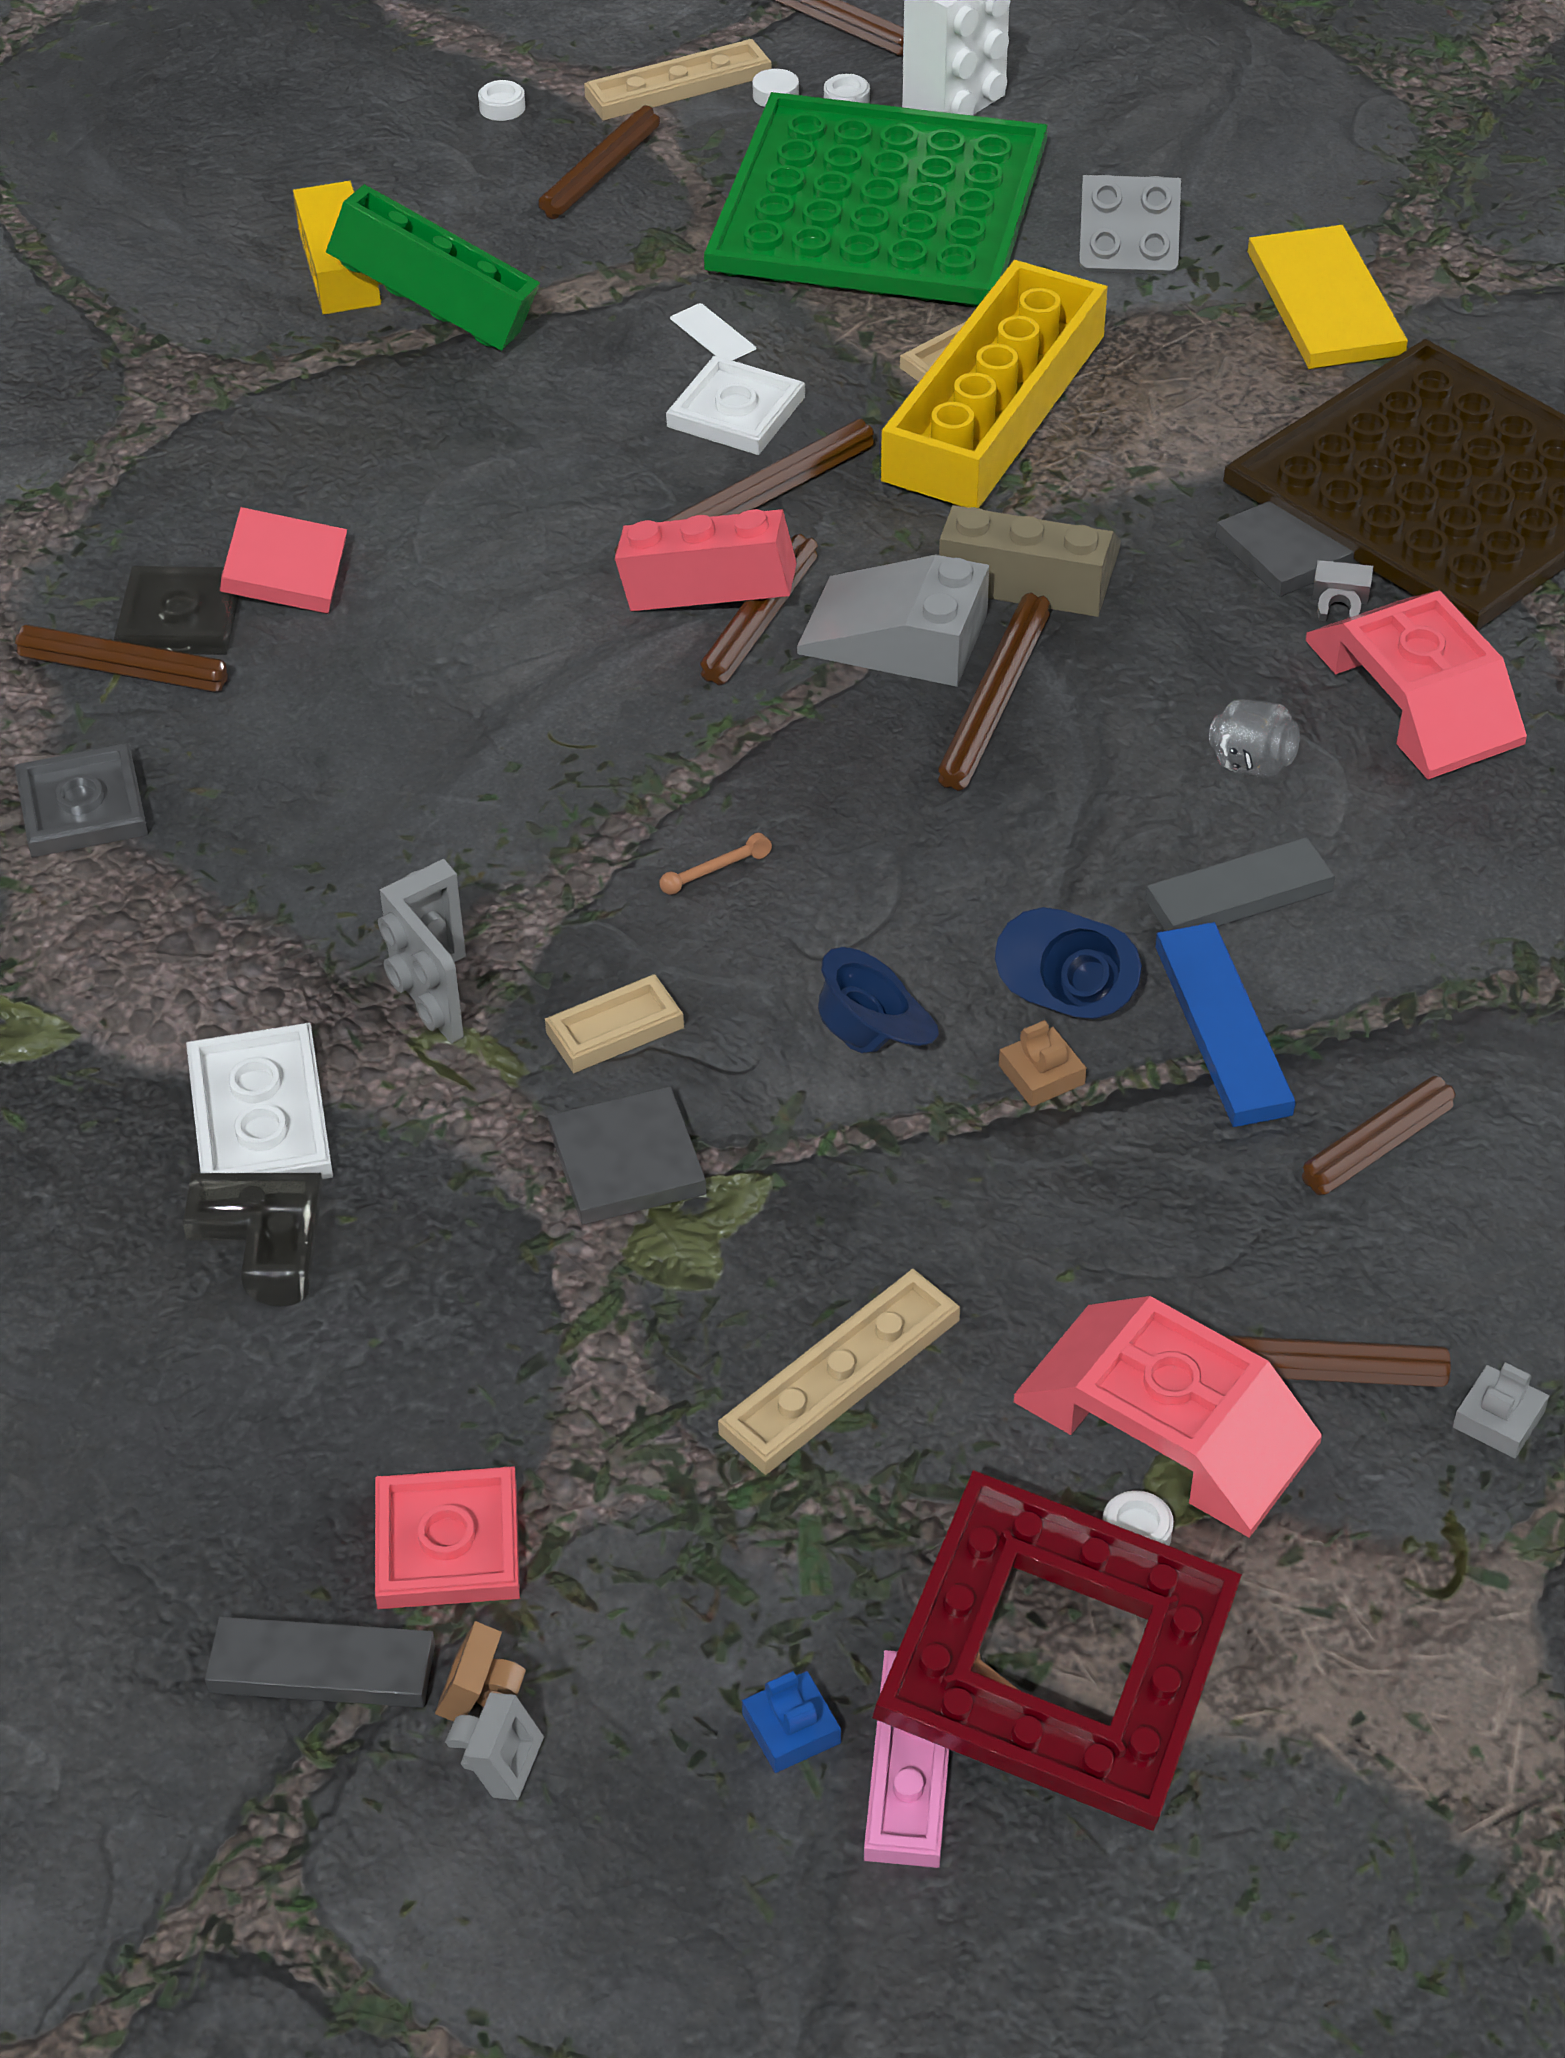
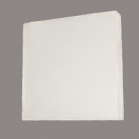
M713 356L666 412L667 427L759 455L805 398V383L719 356Z

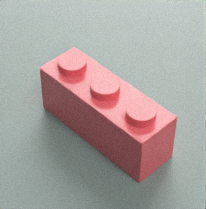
M752 509L740 514L712 517L695 515L683 520L664 522L645 520L633 525L623 526L615 555L616 565L630 611L790 596L797 564L783 509L771 511Z

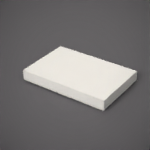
M310 1023L186 1042L201 1181L205 1198L333 1178Z

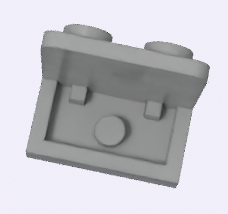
M1083 175L1080 198L1079 265L1081 269L1086 272L1174 273L1178 267L1181 178Z
M442 859L380 889L383 916L378 918V926L388 947L389 958L384 960V968L391 984L398 992L407 991L414 999L417 1011L428 1029L433 1031L438 1028L450 1043H454L464 1036L454 962L466 957L457 873L445 859Z

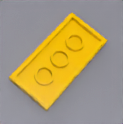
M1343 225L1249 237L1247 252L1308 369L1397 357L1406 351L1408 340Z

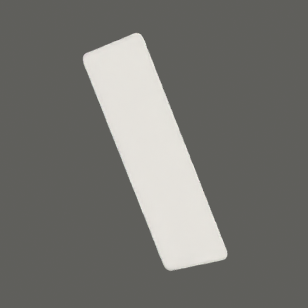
M701 303L670 317L674 323L715 356L733 361L756 350V346Z

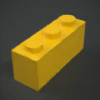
M351 181L293 190L298 230L322 315L381 305L380 282L363 273L347 269L340 260L326 253L344 200L354 193Z

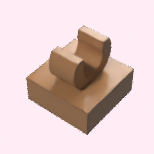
M1045 1020L1023 1029L1020 1034L1021 1041L1000 1049L999 1067L1031 1107L1085 1084V1065L1054 1027L1049 1028Z
M477 1621L474 1622L456 1653L435 1711L436 1715L454 1722L457 1716L468 1715L475 1702L484 1707L490 1693L518 1695L526 1669L508 1660L493 1659L502 1634L501 1631Z

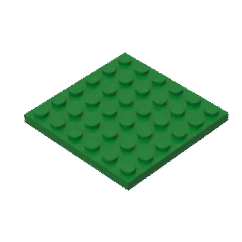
M771 92L704 252V269L706 271L722 272L729 276L746 275L769 278L777 282L793 281L817 284L824 288L840 287L864 290L872 294L888 293L916 297L920 300L935 299L959 302L968 306L978 307L1008 268L1047 142L1048 124Z

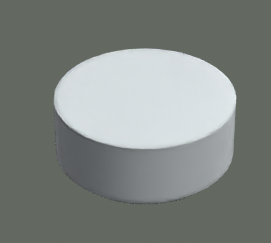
M768 69L759 72L753 78V99L764 108L771 92L799 95L798 77L788 70Z
M839 74L825 82L824 98L870 103V85L861 76Z
M492 81L484 85L478 92L480 113L488 119L496 121L511 120L519 117L525 111L524 89L513 81Z
M1127 1491L1115 1496L1106 1505L1103 1521L1170 1546L1174 1522L1173 1515L1168 1505L1156 1495L1144 1491Z

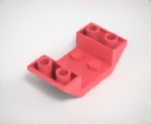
M1440 590L1402 599L1307 632L1306 642L1334 674L1363 665L1402 709L1396 744L1427 779L1525 745L1527 735L1503 657Z
M1151 1296L1088 1305L1014 1394V1403L1069 1435L1073 1434L1090 1412L1193 1471L1189 1504L1249 1538L1316 1450L1322 1438L1318 1428L1268 1360Z

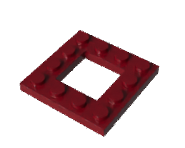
M973 1470L877 1700L872 1718L1154 1831L1242 1574ZM1012 1567L1148 1620L1110 1726L972 1672Z

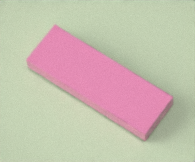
M884 1651L880 1693L898 1651ZM878 1720L864 1844V1861L939 1868L950 1749Z

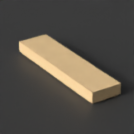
M748 39L584 83L585 98L604 121L634 113L643 105L653 108L753 81L754 76L759 72L772 69L771 60L755 41Z
M911 1269L719 1419V1435L764 1475H767L959 1322L960 1306L917 1271Z

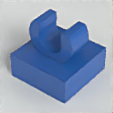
M794 1671L767 1682L765 1690L742 1700V1715L775 1773L841 1744V1728L808 1671L797 1676Z

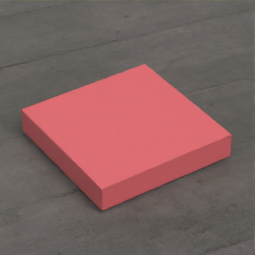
M240 507L221 577L220 591L329 614L344 551L347 529Z
M515 1466L375 1477V1599L377 1609L520 1599Z

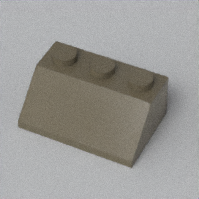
M952 505L940 537L939 555L989 565V599L1019 604L1025 594L1032 592L1037 597L1044 595L1048 598L1050 602L1048 609L1098 617L1120 550L1121 539L1113 531L1095 529L1086 525H1071L1040 520L1031 516H1016L985 511L975 507L967 508Z

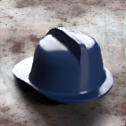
M1041 907L1022 912L1007 923L997 939L995 962L999 977L1012 993L1030 1003L1076 1018L1097 1019L1114 1014L1130 1001L1139 986L1142 965L1138 950L1128 936L1110 925L1064 910Z
M848 947L831 949L822 958L821 971L825 982L819 995L818 1012L822 1022L830 1032L841 1039L850 1049L860 1053H870L879 1050L890 1039L904 1044L921 1046L932 1044L938 1037V1026L930 1014L908 993L895 973L880 960L861 950Z

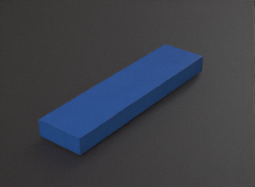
M1215 922L1158 932L1155 948L1232 1126L1237 1127L1293 1116L1296 1101Z

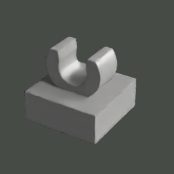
M1317 560L1312 599H1319L1317 608L1319 621H1326L1329 606L1334 602H1343L1348 606V618L1360 614L1361 604L1367 605L1373 566Z
M1506 1362L1501 1371L1486 1365L1458 1408L1453 1428L1515 1459L1543 1416L1549 1395L1529 1386L1530 1374Z
M490 1693L479 1718L470 1715H459L455 1718L445 1743L448 1747L466 1749L461 1765L464 1769L475 1772L493 1798L519 1800L544 1736L516 1695Z

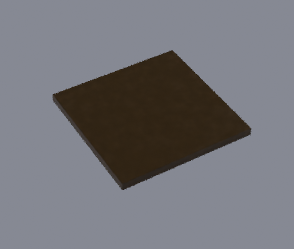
M1427 339L1420 341L1225 466L1223 482L1260 504L1269 501L1352 550L1354 552V560L1363 565L1373 566L1374 572L1415 596L1440 590L1476 630L1482 628L1565 568V415Z

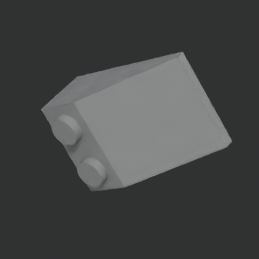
M931 555L830 576L797 645V654L958 687L987 617L989 565L966 561L961 558Z

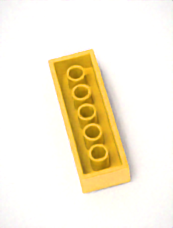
M1014 259L882 429L881 481L947 501L957 506L979 508L1104 337L1108 286Z

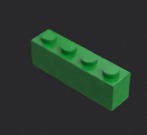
M365 184L344 200L326 249V253L340 260L347 269L371 277L383 284L390 293L412 300L428 309L429 313L436 319L451 322L471 333L473 338L479 343L496 347L501 351L520 333L540 285L539 281Z

